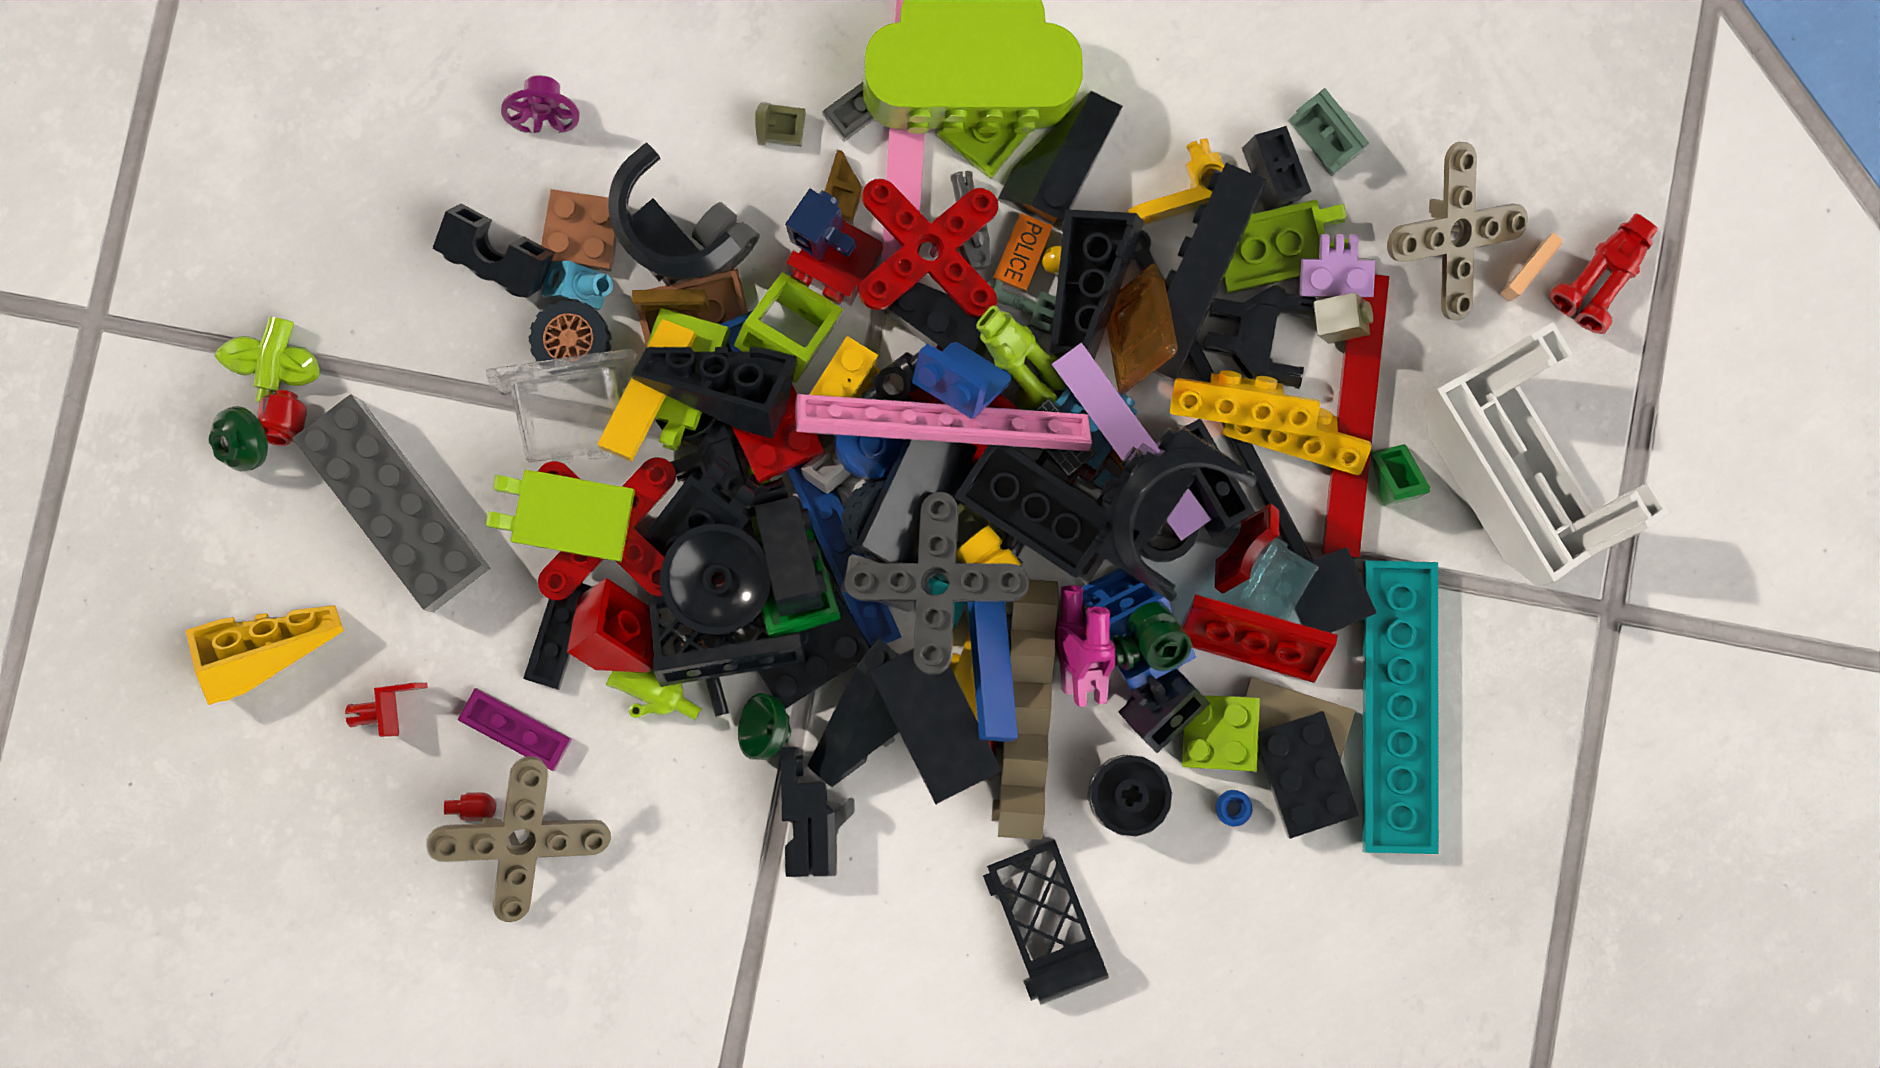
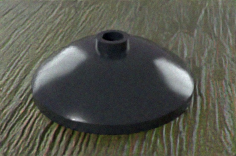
M706 524L687 531L671 545L662 563L660 586L663 599L677 620L697 632L717 635L737 631L748 625L760 614L770 594L771 578L765 552L752 536L730 525ZM717 572H721L725 576L724 584L719 587L715 586L712 582V577Z

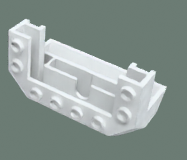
M1554 322L1424 397L1429 438L1503 560L1537 587L1555 582L1592 555L1650 528L1670 513L1651 481L1594 509L1519 385L1573 354Z

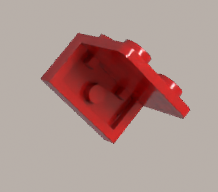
M843 221L844 227L841 232L853 238L856 245L848 258L830 246L821 261L801 249L799 253L793 250L786 264L789 273H791L790 277L807 287L811 284L823 291V296L837 304L844 302L852 306L859 293L862 280L870 274L882 253L883 244L875 237Z

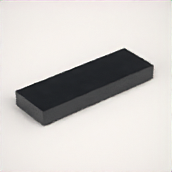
M581 583L566 599L559 601L548 600L523 679L560 690L571 656L567 649L577 600L580 595L593 586Z

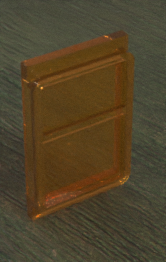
M1153 264L1120 289L1107 324L1117 390L1121 394H1125L1172 358L1177 352V342L1165 281L1163 277L1159 276L1157 266Z

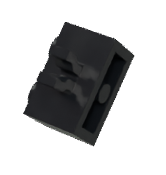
M1174 669L1156 679L1153 676L1147 679L1149 683L1141 691L1136 690L1131 694L1132 697L1127 701L1126 705L1118 711L1133 730L1156 753L1160 752L1211 704L1178 669Z

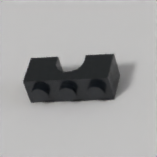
M462 203L445 211L432 249L443 254L447 261L454 264H462L474 270L475 275L479 278L494 281L506 287V291L516 297L528 298L541 290L555 252L523 236L510 243L506 253L501 254L491 246L488 239V231L492 219Z

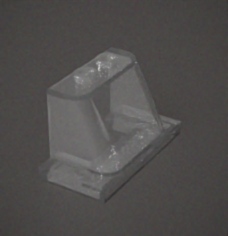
M631 348L486 369L489 385L502 395L512 394L526 461L531 463L551 460L566 464L573 462V456L587 455L588 459L609 457V452L599 449L597 443L627 387V378L632 377L631 374L640 358Z

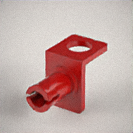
M407 683L374 688L375 702L348 704L346 706L345 714L360 713V716L345 718L348 726L352 728L378 723L380 737L399 736L395 692L428 688V683Z

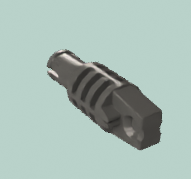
M960 171L950 176L955 202L970 190L975 189L973 172L965 171V176H963V171ZM987 225L959 247L962 257L975 270L987 269L990 265V238Z

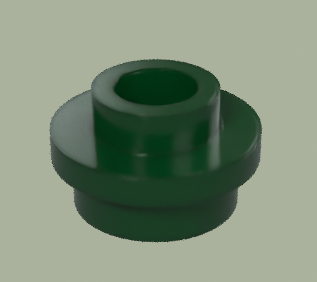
M1128 634L1112 636L1110 640L1115 645V666H1120L1126 671L1132 669L1134 663L1140 660L1139 649L1135 641Z

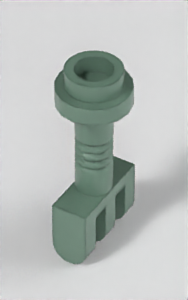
M988 279L987 283L994 289L997 295V302L1030 314L1028 327L1046 334H1052L1053 326L1041 320L1043 317L1053 321L1054 311L1046 308L1048 304L1055 307V296L1041 291L1035 302L1002 289L1003 281L996 279L995 282Z

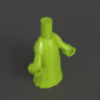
M653 668L648 673L612 671L606 682L607 687L620 690L647 703L645 705L635 703L630 707L629 714L633 718H639L651 713L664 715L677 710L695 721L702 710L701 707L683 697L682 683L660 687ZM635 707H638L640 710L638 714H635L633 711Z

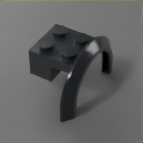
M647 142L644 143L622 163L610 186L608 211L617 239L625 251L637 263L649 270L658 282L665 279L669 284H673L680 279H696L714 273L742 251L727 231L708 247L700 251L654 198L631 216L628 210V203L633 187L639 178L661 159L659 154Z

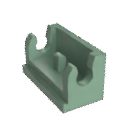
M1326 88L1322 89L1317 95L1297 109V113L1289 119V123L1331 175H1334L1360 155L1369 144L1368 140Z

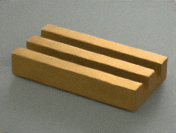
M705 289L632 290V303L638 311H659L660 308L671 311H706L708 309V295Z

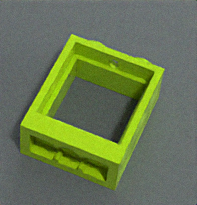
M782 272L744 322L734 346L743 352H749L750 347H764L796 356L797 363L793 382L797 383L832 333L844 309ZM775 301L819 327L806 348L761 321Z

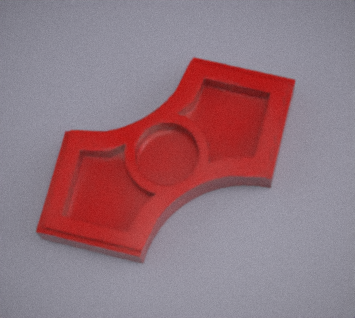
M1266 505L1244 520L1232 545L1215 560L1214 588L1220 593L1224 594L1250 579L1252 567L1261 551L1273 539L1279 536V510L1274 505Z

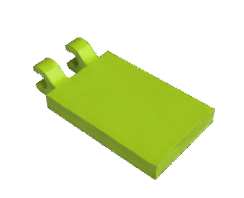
M1316 199L1252 214L1224 276L1227 295L1300 278L1301 259H1319L1320 236L1325 234L1324 226L1344 223L1347 218L1345 205L1338 204L1319 209ZM1349 238L1344 239V249H1348ZM1334 242L1329 244V249H1334Z
M660 308L647 347L662 319L695 332L697 337L691 347L694 352H715V347H725L730 330L727 326ZM666 395L655 417L656 420L667 423L659 438V443L663 444V448L677 452L685 428L696 431L702 412Z
M524 469L522 480L495 475L493 490L519 495L515 516L488 511L486 526L512 531L510 539L512 543L622 562L635 494L634 489Z

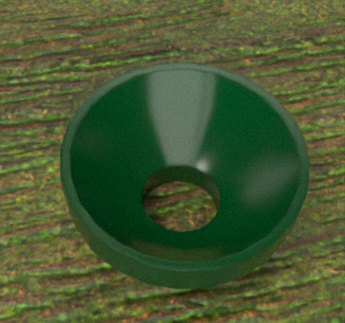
M241 406L229 407L215 416L208 439L215 458L228 467L240 472L260 467L267 457L268 442L264 428L258 418L251 411ZM224 438L227 440L229 444L230 451L228 450L225 444Z
M757 693L747 701L742 710L738 724V742L742 753L749 759L767 760L771 758L790 738V717L777 697L766 693Z

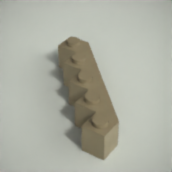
M1029 579V587L1026 594L1017 601L1005 603L1006 614L1011 615L1009 650L1018 739L1012 742L1003 741V748L996 747L995 758L1002 771L999 800L993 799L991 821L998 822V837L1042 840L1045 817V784L1048 767V735L1052 710V677L1055 660L1058 581Z

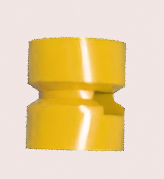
M989 525L957 550L956 560L959 564L1022 565L1010 549H1001L1002 540Z

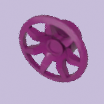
M543 75L528 78L525 81L524 90L510 94L503 100L501 105V114L504 120L518 131L526 133L532 132L529 127L523 126L521 123H525L530 117L534 119L533 133L541 131L543 120H548L551 127L559 132L571 131L577 126L580 117L579 109L575 103L560 94V84L555 79ZM559 104H564L569 110L561 108ZM508 108L520 113L511 117L508 113ZM558 117L560 119L572 120L567 125H564L562 121L558 119Z

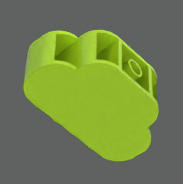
M904 0L901 7L900 21L880 28L873 34L867 44L863 72L864 102L867 111L881 125L893 129H907L909 133L922 134L928 132L929 129L943 128L945 133L956 134L963 132L964 129H972V127H976L980 133L985 134L996 133L1000 129H1014L1016 133H1031L1035 129L1049 128L1058 124L1070 112L1083 78L1082 50L1078 40L1069 30L1058 24L1045 21V9L1041 0Z

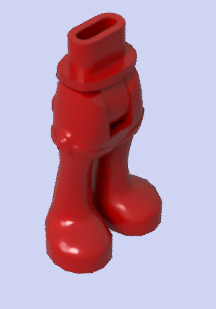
M1636 213L1628 223H1622L1618 230L1605 242L1598 244L1595 248L1594 257L1571 285L1561 283L1553 288L1549 297L1555 307L1566 316L1574 315L1596 281L1605 270H1609L1611 275L1575 318V322L1584 329L1593 333L1605 334L1612 324V316L1607 310L1628 280L1635 278L1640 273V265L1646 252L1653 245L1651 239L1658 231L1656 225Z

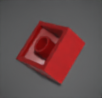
M605 578L578 597L567 652L594 670L648 673L653 668L654 658L649 606L608 578Z

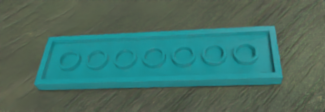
M1363 561V583L1377 614L1363 619L1362 852L1439 854L1438 562Z

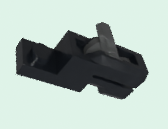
M781 747L782 821H793V838L785 845V877H809V875L836 876L837 834L839 828L855 813V799L850 797L841 805L837 802L827 801V783H798V776H804L805 773L804 754H798L797 747Z

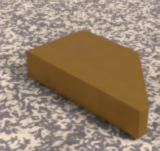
M837 149L825 191L839 201L838 207L841 209L842 220L853 224L863 188L843 151Z

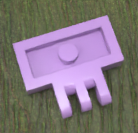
M1321 234L1319 259H1301L1299 291L1301 296H1340L1356 292L1361 297H1373L1375 260L1358 259V235H1349L1348 249H1344V235L1336 234L1334 249H1329V234Z

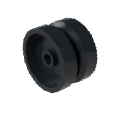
M1120 755L1109 758L1096 768L1089 781L1087 799L1092 814L1102 826L1119 835L1137 837L1152 832L1164 822L1171 809L1172 790L1167 775L1158 764L1142 756ZM1132 788L1135 792V797L1132 801L1126 802V799L1121 796L1122 791Z

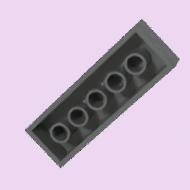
M352 394L348 395L292 438L423 610L434 613L491 569L361 399Z

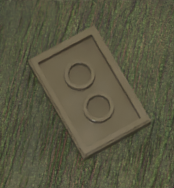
M1249 678L1244 697L1260 698L1258 731L1324 711L1341 760L1356 710L1260 679Z

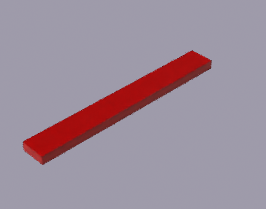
M1375 274L1373 297H1362L1366 302L1370 303L1373 312V322L1369 323L1370 335L1345 340L1337 407L1338 432L1370 441L1371 446L1390 276ZM1371 450L1360 475L1331 468L1321 554L1328 555L1347 547L1352 558L1360 557Z

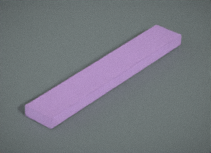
M1082 343L1052 364L1122 461L1133 446L1138 449L1142 442L1156 452H1160L1156 443ZM1188 488L1166 521L1182 541L1211 519Z

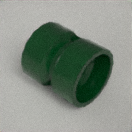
M1160 602L1146 603L1138 607L1131 614L1127 622V631L1150 667L1158 671H1168L1180 666L1188 658L1192 647L1191 640L1165 604Z

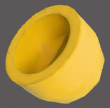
M1062 246L1050 247L1044 253L1042 264L1044 269L1051 274H1059Z

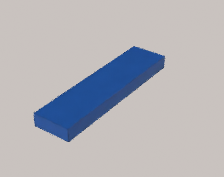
M967 602L979 740L1012 742L1018 739L1005 602Z

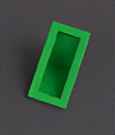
M1406 444L1371 452V460L1383 506L1417 499L1430 493V486Z

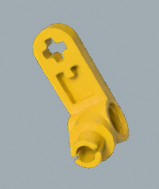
M1208 138L1200 139V144H1198L1197 140L1189 143L1186 148L1189 151L1191 161L1186 164V168L1191 180L1190 189L1138 204L1130 208L1127 213H1137L1145 225L1198 209L1200 203L1207 205L1212 191L1202 184L1201 178L1205 176L1212 177L1216 169L1219 171L1223 170L1224 164L1220 153L1211 152Z

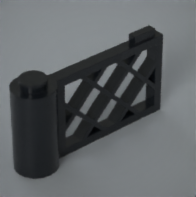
M1055 839L987 866L989 873L983 875L990 896L996 894L999 896L1029 974V978L1024 979L1023 982L1031 1001L1038 999L1040 1005L1109 979L1106 967ZM1051 849L1056 865L1049 878L1030 868L1037 854ZM1030 858L1027 867L1017 863ZM1012 865L1025 871L1016 891L1001 884L997 870ZM1058 870L1063 883L1054 880ZM1028 873L1048 881L1040 902L1020 893ZM1052 884L1067 890L1070 899L1064 912L1044 904ZM1004 891L1014 895L1011 904H1009ZM1018 897L1038 905L1030 926L1015 920L1012 910ZM1071 905L1074 908L1077 918L1068 915ZM1041 908L1062 916L1054 936L1033 928ZM1066 918L1080 924L1085 936L1084 940L1071 945L1057 938ZM1018 925L1025 929H1028L1024 940L1021 936ZM1031 932L1052 940L1046 955L1034 960L1030 959L1026 948ZM1055 942L1065 946L1062 949L1052 952Z

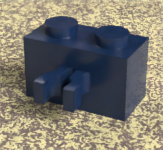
M809 188L785 223L790 242L821 261L830 246L847 258L856 247L854 244L855 240L841 232L844 225L841 209L838 207L839 201L826 191L821 190L818 194Z

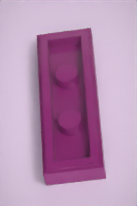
M474 688L458 718V721L525 757L533 756L541 759L547 769L551 771L556 770L572 741V738L478 688Z

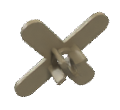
M1456 142L1446 152L1444 159L1443 200L1432 198L1429 201V213H1431V217L1434 219L1399 225L1393 229L1387 241L1388 254L1395 261L1408 262L1433 256L1442 257L1441 310L1447 319L1454 321L1464 319L1472 308L1474 248L1515 240L1524 233L1528 224L1527 211L1519 204L1511 203L1475 210L1477 155L1475 148L1467 142ZM1451 231L1458 232V236L1452 241L1450 238Z
M533 756L519 759L510 770L503 822L502 819H497L496 817L484 818L482 820L483 824L444 825L434 829L426 840L427 851L436 861L498 859L492 906L496 917L503 922L518 921L528 913L531 905L537 858L596 855L605 850L611 841V832L608 826L600 820L542 822L548 769L541 759ZM524 829L528 838L520 844L515 831Z

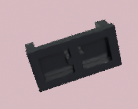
M1287 126L1256 134L1242 147L1250 172L1266 179L1265 188L1260 196L1265 211L1280 208L1281 205L1287 202L1289 205H1292L1311 192Z

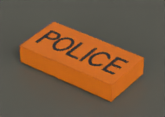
M1020 212L993 280L999 279L1003 281V284L1026 293L1053 225Z

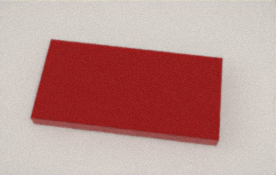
M1197 594L1194 595L1181 624L1189 636L1194 649L1312 683L1316 682L1336 647L1338 637L1336 634Z

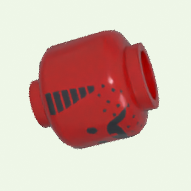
M277 390L276 394L266 395L260 400L256 417L264 428L267 442L277 446H288L290 442L294 441L292 438L304 429L307 407L298 400V396L295 393L287 390Z

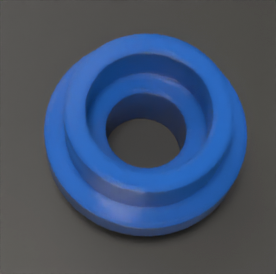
M1228 790L1222 793L1215 805L1217 817L1228 826L1236 827L1245 824L1252 814L1250 798L1239 790ZM1231 801H1236L1240 806L1239 812L1235 815H1231L1227 811V805Z

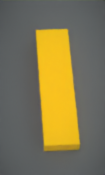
M662 319L648 347H692L697 336L690 329ZM631 378L597 443L599 449L633 462L666 395Z

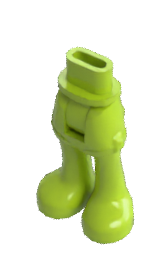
M997 306L990 307L979 319L976 327L981 332L980 339L994 358L995 366L1008 372L1022 387L1016 395L1019 408L1021 410L1034 411L1049 398L1055 404L1057 396L1050 388L1064 391L1067 387V384L1052 365L1061 357L1049 356L1037 344L1031 330L1027 326H1022L1016 322L1010 313L1001 312ZM1026 357L1036 366L1039 377L1044 383L1023 363Z

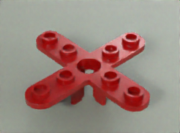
M874 179L865 185L862 193L864 206L903 246L862 280L859 287V297L865 306L873 310L886 309L927 274L944 289L966 314L973 318L980 319L990 307L997 305V295L994 289L956 251L996 216L999 204L996 196L991 191L984 188L970 190L930 223L890 181ZM922 243L932 244L929 254L932 258H936L935 260H926L918 254Z
M654 457L645 461L622 486L634 489L635 494L622 562H615L647 592L654 596L663 597L660 586V572L664 556L634 529L666 495L676 481L674 466L664 458ZM559 461L547 462L538 470V472L581 479L568 466ZM560 551L541 571L538 577L539 590L548 599L555 601L566 599L604 559Z

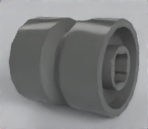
M718 202L698 221L693 229L692 238L702 247L706 248L727 231L742 250L725 265L729 270H732L753 250L760 238V234L743 221L736 223L737 215L724 203Z

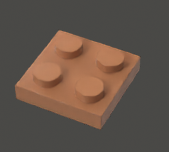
M551 189L541 245L555 252L552 262L572 261L587 268L612 271L617 237L609 217L608 197Z

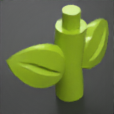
M269 317L261 341L249 336H239L224 343L215 353L219 363L228 370L244 376L255 373L253 387L258 388L255 399L257 403H260L264 396L279 390L280 381L290 386H303L315 381L319 377L318 362L310 351L303 347L290 346L286 348L294 327V322L278 317Z

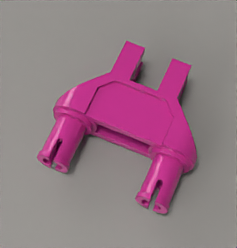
M1067 585L1061 587V617L1057 619L1055 628V646L1060 662L1061 689L1066 695L1073 694L1074 702L1079 707L1087 706V692H1094V700L1099 705L1107 704L1109 675L1115 665V645L1109 640L1110 610L1105 607L1088 608L1086 621L1083 617V588L1077 585Z

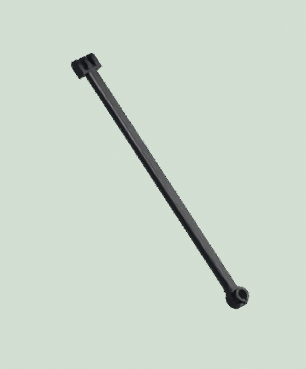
M1142 230L1138 239L1142 249L1134 251L1131 259H1134L1156 301L1162 304L1168 292L1162 289L1165 279L1150 252L1151 239ZM1196 339L1187 360L1198 381L1210 383L1211 373H1214ZM1229 437L1244 467L1258 478L1254 486L1264 505L1272 504L1279 510V533L1297 567L1314 561L1253 444Z

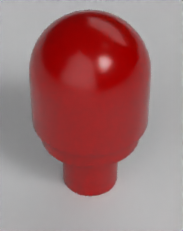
M467 792L466 794H461L460 800H444V815H460V819L466 820V822H482L484 818H492L497 809L495 799L490 794L484 792Z

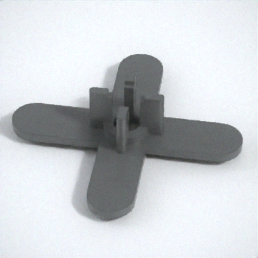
M936 492L929 495L922 504L918 564H858L852 567L845 577L847 592L858 601H916L914 661L922 672L930 675H936L945 671L952 659L954 602H1013L1021 599L1029 587V579L1026 572L1016 564H956L959 509L954 498L944 492ZM934 575L940 581H947L948 579V589L941 595L932 594V587L928 583L929 579Z

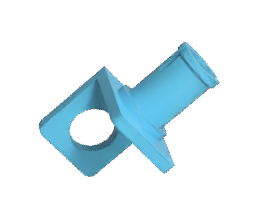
M553 261L545 277L541 295L579 300L582 304H589L593 309H601L605 296H608L613 289V282L609 275L572 261ZM559 271L560 275L558 282L553 287L552 283L554 276Z

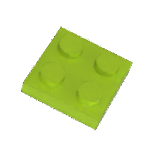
M1203 695L1211 704L1184 728L1182 767L1257 772L1260 698Z

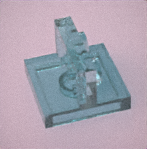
M1275 537L1236 606L1288 620L1318 566L1286 549L1288 544Z

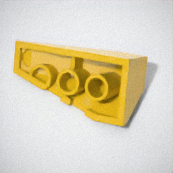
M336 605L292 610L286 617L269 618L268 613L256 614L253 621L236 622L234 617L222 618L185 631L196 677L207 704L211 705L221 701H228L233 697L247 693L344 630Z

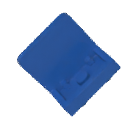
M953 342L942 352L927 343L919 350L912 383L973 420L1010 384L1011 375L960 343Z

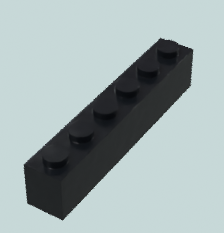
M1227 162L1222 171L1215 170L1207 188L1212 191L1207 205L1200 203L1192 223L1197 224L1196 230L1192 238L1185 236L1177 256L1183 259L1178 270L1171 269L1162 289L1168 291L1162 304L1156 302L1147 321L1153 324L1147 337L1140 336L1133 351V355L1138 357L1136 361L1137 366L1173 382L1176 378H1179L1265 188L1266 179Z

